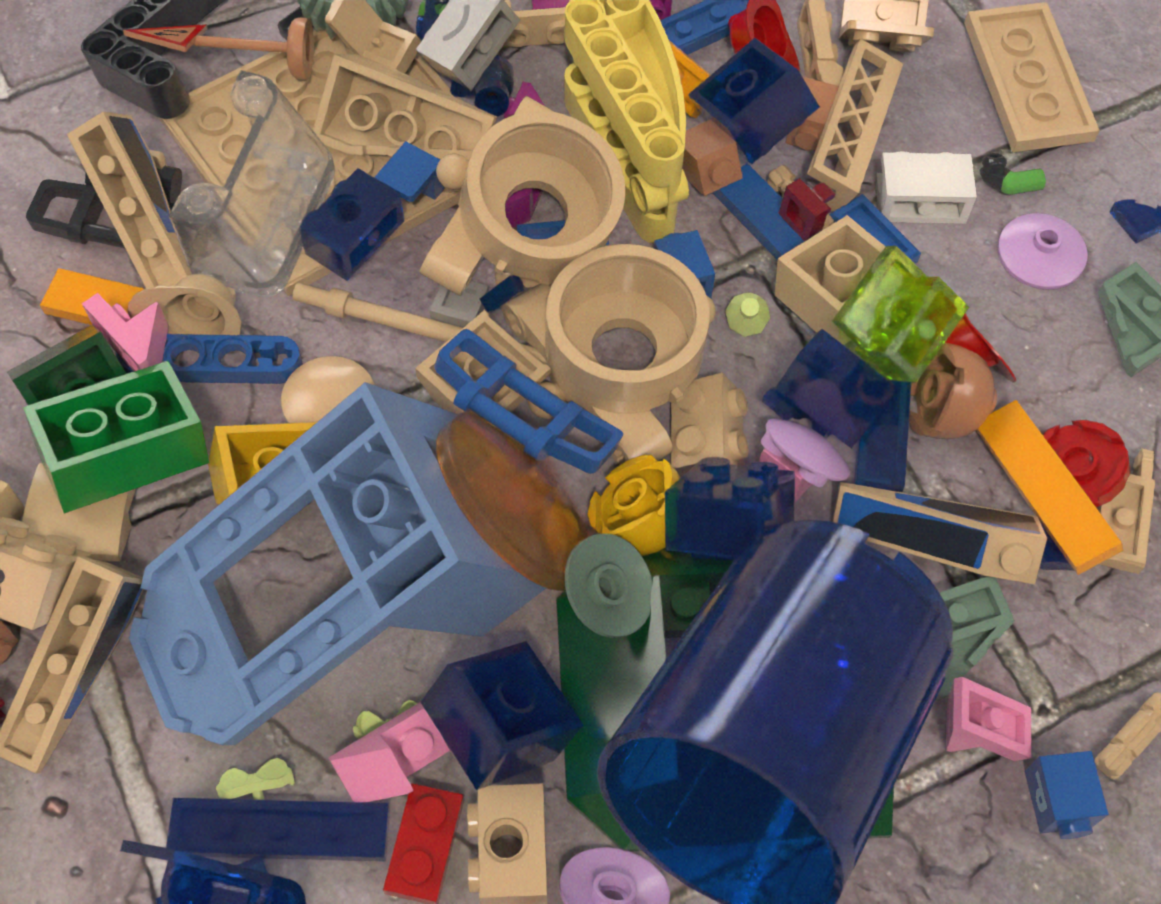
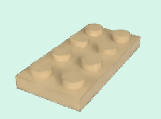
M1042 2L969 11L964 24L1012 152L1094 142L1100 130L1048 3Z

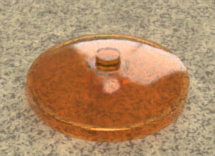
M475 412L458 414L439 431L436 439V453L442 475L459 508L484 541L513 569L542 587L550 590L565 591V568L569 555L579 542L590 537L571 497L543 460H536L524 452V445Z

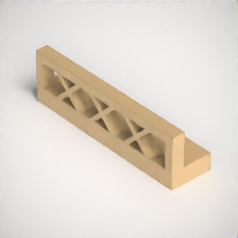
M861 38L853 47L807 172L811 177L822 183L824 182L836 194L835 198L826 203L833 212L842 206H846L860 191L904 64ZM862 58L878 67L869 77L861 64ZM860 89L862 96L856 109L849 92ZM849 121L851 126L844 141L837 125L838 123ZM838 155L839 160L835 171L823 165L826 156Z

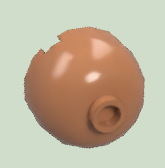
M938 342L936 344L939 348L937 350L927 348L914 368L909 383L908 395L916 396L917 413L907 409L908 420L912 430L920 436L935 439L961 438L972 434L995 409L997 391L994 378L987 362L978 354L958 345Z

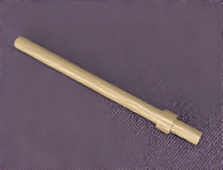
M297 283L293 290V300L324 308L326 314L343 319L349 315L443 342H447L462 329L459 326L353 298L352 292L337 288L327 291ZM521 344L543 365L547 364L544 357L535 347Z

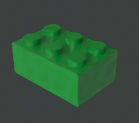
M169 361L23 407L37 452L64 514L210 463L201 421Z

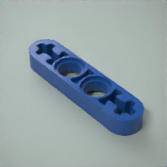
M167 334L162 359L164 362L169 361L178 380L185 383L282 384L286 383L289 376L298 367L303 365L299 347L295 341L285 336ZM192 350L199 353L198 360L190 366L180 367L174 364L176 356L183 351ZM231 351H241L246 354L243 363L237 367H225L221 364V360L225 354ZM116 352V358L126 374L134 372ZM255 353H260L261 358H258L259 366H256ZM279 354L287 355V358L283 359L282 365L274 366L273 361H277Z

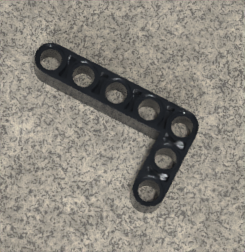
M131 0L82 41L81 51L95 78L102 87L162 119L177 117L185 112L190 100L174 64L160 56L168 47L124 36L123 30L196 25L225 0Z

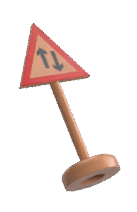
M296 18L291 22L287 42L202 36L207 31V24L123 30L124 36L182 52H187L194 45L199 47L287 53L288 69L294 78L307 80L311 75L314 37L310 18Z

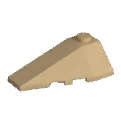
M334 54L310 139L349 155H387L392 157L403 143L407 141L438 159H442L447 154L457 153L470 160L476 144L495 125L497 117L398 70L358 54Z

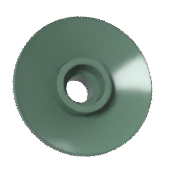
M596 534L579 542L567 560L565 588L570 605L581 622L593 632L610 638L632 634L646 622L651 612L650 596L653 582L648 566L636 548L621 537L612 534Z

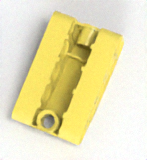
M570 0L565 8L564 40L574 63L566 68L564 74L565 107L571 117L594 129L614 151L621 165L625 180L623 209L637 234L643 240L654 243V240L662 239L666 235L674 233L678 202L688 199L689 196L688 182L682 169L686 134L684 93L669 39L649 0Z

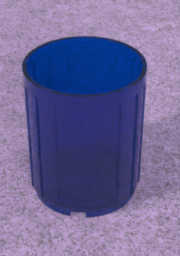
M799 520L778 525L762 536L754 538L742 555L736 557L600 755L598 762L599 786L610 812L623 831L650 859L670 875L698 893L721 904H836L946 679L944 676L953 658V648H951L953 629L950 614L942 596L932 581L908 557L899 551L894 560L889 558L882 552L865 544L869 533L830 521Z

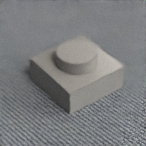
M470 281L464 293L459 296L440 285L429 310L430 318L462 328L465 327L484 310L489 298V286Z

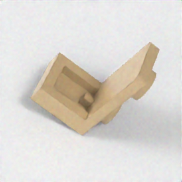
M334 0L325 17V22L353 53L391 67L404 74L417 54L416 48L421 43L416 34L383 22L365 0Z
M504 0L511 8L510 0ZM566 7L513 11L520 19V22L501 48L565 43Z

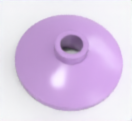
M1032 213L1013 219L1002 230L997 245L998 256L1005 270L1019 282L1037 289L1053 290L1070 285L1082 274L1088 258L1086 244L1079 232L1066 221L1048 214Z
M601 847L578 853L564 866L559 882L560 896L564 904H669L670 901L669 887L662 873L651 862L638 854L618 848Z

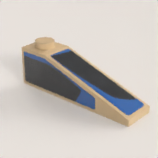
M101 112L69 132L67 136L146 288L175 286L182 278L192 275L153 157L132 116Z
M840 482L831 524V531L984 576L1035 584L1047 541V536L1038 516Z
M77 557L0 729L1 758L35 774L41 773L125 632L144 590L141 589L142 577L103 560Z

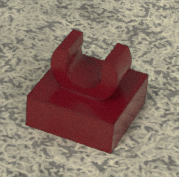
M799 178L786 186L779 215L806 241L823 230L826 217L831 211V208L826 203L835 198L836 194L824 182L810 189Z

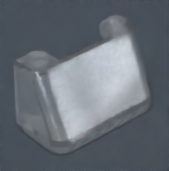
M240 70L230 95L234 108L240 114L248 116L251 130L224 186L211 183L190 185L178 196L169 217L192 274H205L214 277L224 283L226 287L233 288L237 292L257 297H270L283 291L288 284L334 179L335 166L331 152L277 85L268 77Z

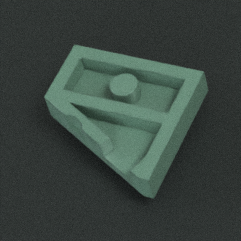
M1134 262L1105 281L1098 291L1099 299L1125 371L1131 378L1161 358V285L1137 262Z

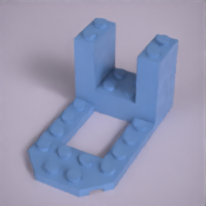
M364 382L145 567L141 589L147 590L141 618H133L129 640L166 728L182 733L205 737L204 740L220 745H236L389 626L483 637L558 580L534 537L470 523L452 487L490 456L469 418ZM315 499L353 579L248 661L213 582Z

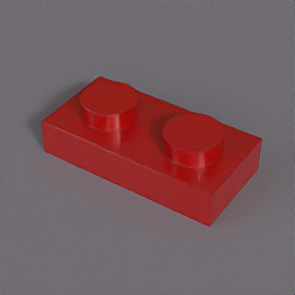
M411 783L413 791L408 794L383 892L386 895L425 904H439L465 800L464 794Z

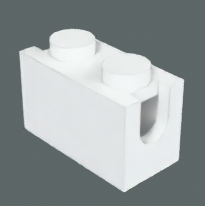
M883 152L881 158L882 173H877L875 177L878 210L890 222L967 223L977 198L971 154Z

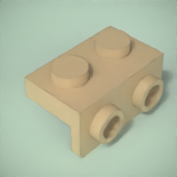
M723 373L693 380L682 392L684 394L683 400L677 404L671 403L672 467L678 472L680 477L724 468L734 478L743 476L744 458L748 457L749 452L748 442L743 433V416L748 411L744 392L741 388H737Z

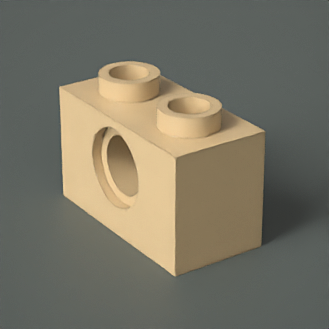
M543 783L478 786V803L468 804L467 808L468 837H478L479 858L468 859L469 893L479 892L480 904H547ZM512 835L521 841L522 848L515 856L502 858L492 851V845L499 837Z

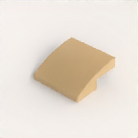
M39 463L29 489L22 522L29 525L28 532L46 538V535H58L75 541L77 543L76 549L91 554V559L120 561L132 527L128 511L136 489L64 514L43 463Z

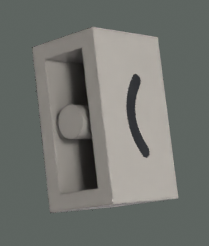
M449 0L432 27L426 32L416 51L436 71L472 91L520 22V19L504 0Z

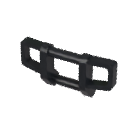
M166 165L162 169L156 168L174 222L179 220L199 226L192 244L188 247H183L188 264H198L213 231L211 218L206 212L179 205L182 185V171L180 168ZM87 173L85 174L86 185L51 179L43 180L40 183L26 213V219L33 230L80 244L92 241L125 248L115 228L96 224L104 206ZM64 197L78 200L68 224L44 218L45 212L53 198Z

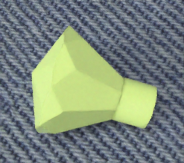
M743 293L735 296L725 311L729 328L743 337L761 333L770 320L766 301L753 293Z

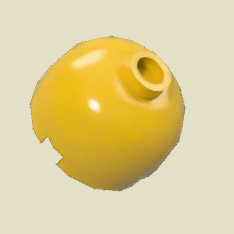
M642 455L629 459L613 469L605 477L610 485L601 496L595 490L590 499L588 518L591 527L598 534H612L621 537L635 547L641 556L658 552L670 545L680 535L689 518L690 499L683 480L667 460L657 461L653 455Z

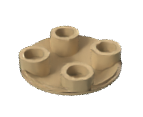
M337 356L316 358L298 367L287 379L281 394L282 410L288 423L318 422L364 382L372 385L375 384L366 369L350 359Z

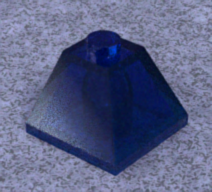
M823 329L799 352L775 387L776 390L851 449L901 390Z

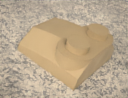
M485 310L458 332L460 333L463 329L472 331L500 354L515 362L518 371L538 384L551 373V368L547 364L543 365L494 322ZM456 333L415 368L416 376L431 398L442 409L469 418L479 437L493 436L501 430L478 414L466 413L455 406L453 402L458 392L434 368L439 351L458 334ZM460 352L452 359L473 380H478L488 370L487 367L467 352ZM504 385L491 399L512 412L525 398Z

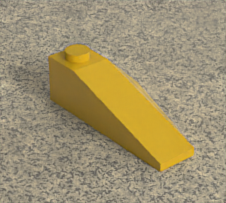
M317 422L215 426L209 455L210 463H208L215 502L220 505Z

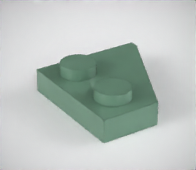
M990 576L902 605L897 610L936 701L944 699L950 694L954 679L964 677L987 653L991 645L1015 621L996 578Z

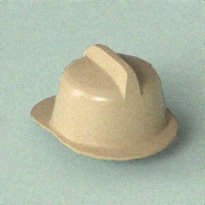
M205 274L189 275L182 278L175 286L146 288L136 293L128 303V315L131 319L153 303H159L168 323V334L239 335L242 323L238 311L234 308L236 300L235 289L226 287L221 281Z

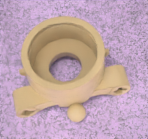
M525 96L514 115L496 123L481 137L471 154L470 160H467L463 155L452 153L445 155L438 162L436 173L439 182L448 189H461L458 202L459 208L441 237L435 241L421 266L420 274L461 296L473 278L483 257H485L496 266L494 271L500 275L506 271L518 277L532 279L540 284L552 285L559 273L574 259L594 249L609 246L606 243L621 216L625 201L624 175L614 151L600 134L585 123L565 114L556 113L532 98ZM524 188H538L549 192L559 201L564 210V227L557 235L548 239L533 240L522 236L511 227L506 217L505 203L513 193Z
M633 244L604 246L594 249L570 262L559 273L551 288L545 284H538L502 304L504 318L513 334L518 339L525 340L535 347L551 368L549 377L552 382L544 381L539 385L565 402L574 401L583 407L584 410L623 432V437L612 454L618 466L629 459L642 455H653L659 461L673 451L667 431L650 409L667 402L677 404L683 400L684 394L682 392L700 372L709 325L716 316L713 300L706 295L700 281L687 266L671 255L651 247ZM614 328H631L641 332L650 339L655 348V357L653 362L643 370H617L605 367L597 362L592 352V347L595 340L606 331ZM528 401L531 412L538 418H553Z

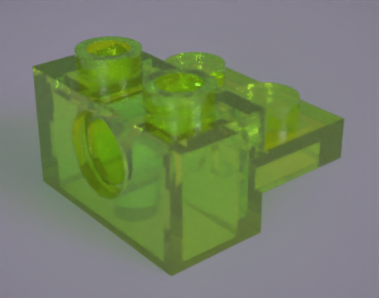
M885 246L832 322L857 345L853 351L884 380L916 383L964 316L969 306L939 276H927L897 246Z

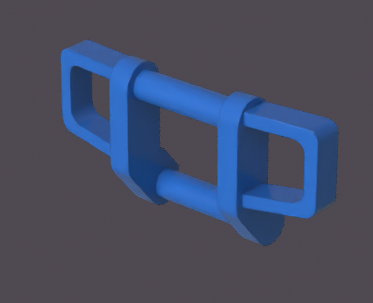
M463 329L439 351L434 368L458 392L453 404L466 413L478 414L524 445V452L534 459L545 460L548 456H552L586 473L593 474L601 468L617 449L623 437V432L620 429L584 410L583 407L574 401L566 403L518 371L515 362L500 354L472 331ZM460 352H467L487 367L488 370L478 380H473L452 359ZM506 385L554 417V419L546 427L540 426L536 430L491 398ZM576 427L602 442L604 446L598 452H589L563 439Z

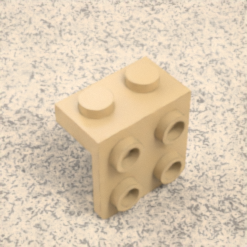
M843 0L838 38L849 39L848 46L854 47L861 38L871 45L879 42L890 43L889 50L914 52L915 47H921L922 44L933 38L934 28L925 27L929 0Z

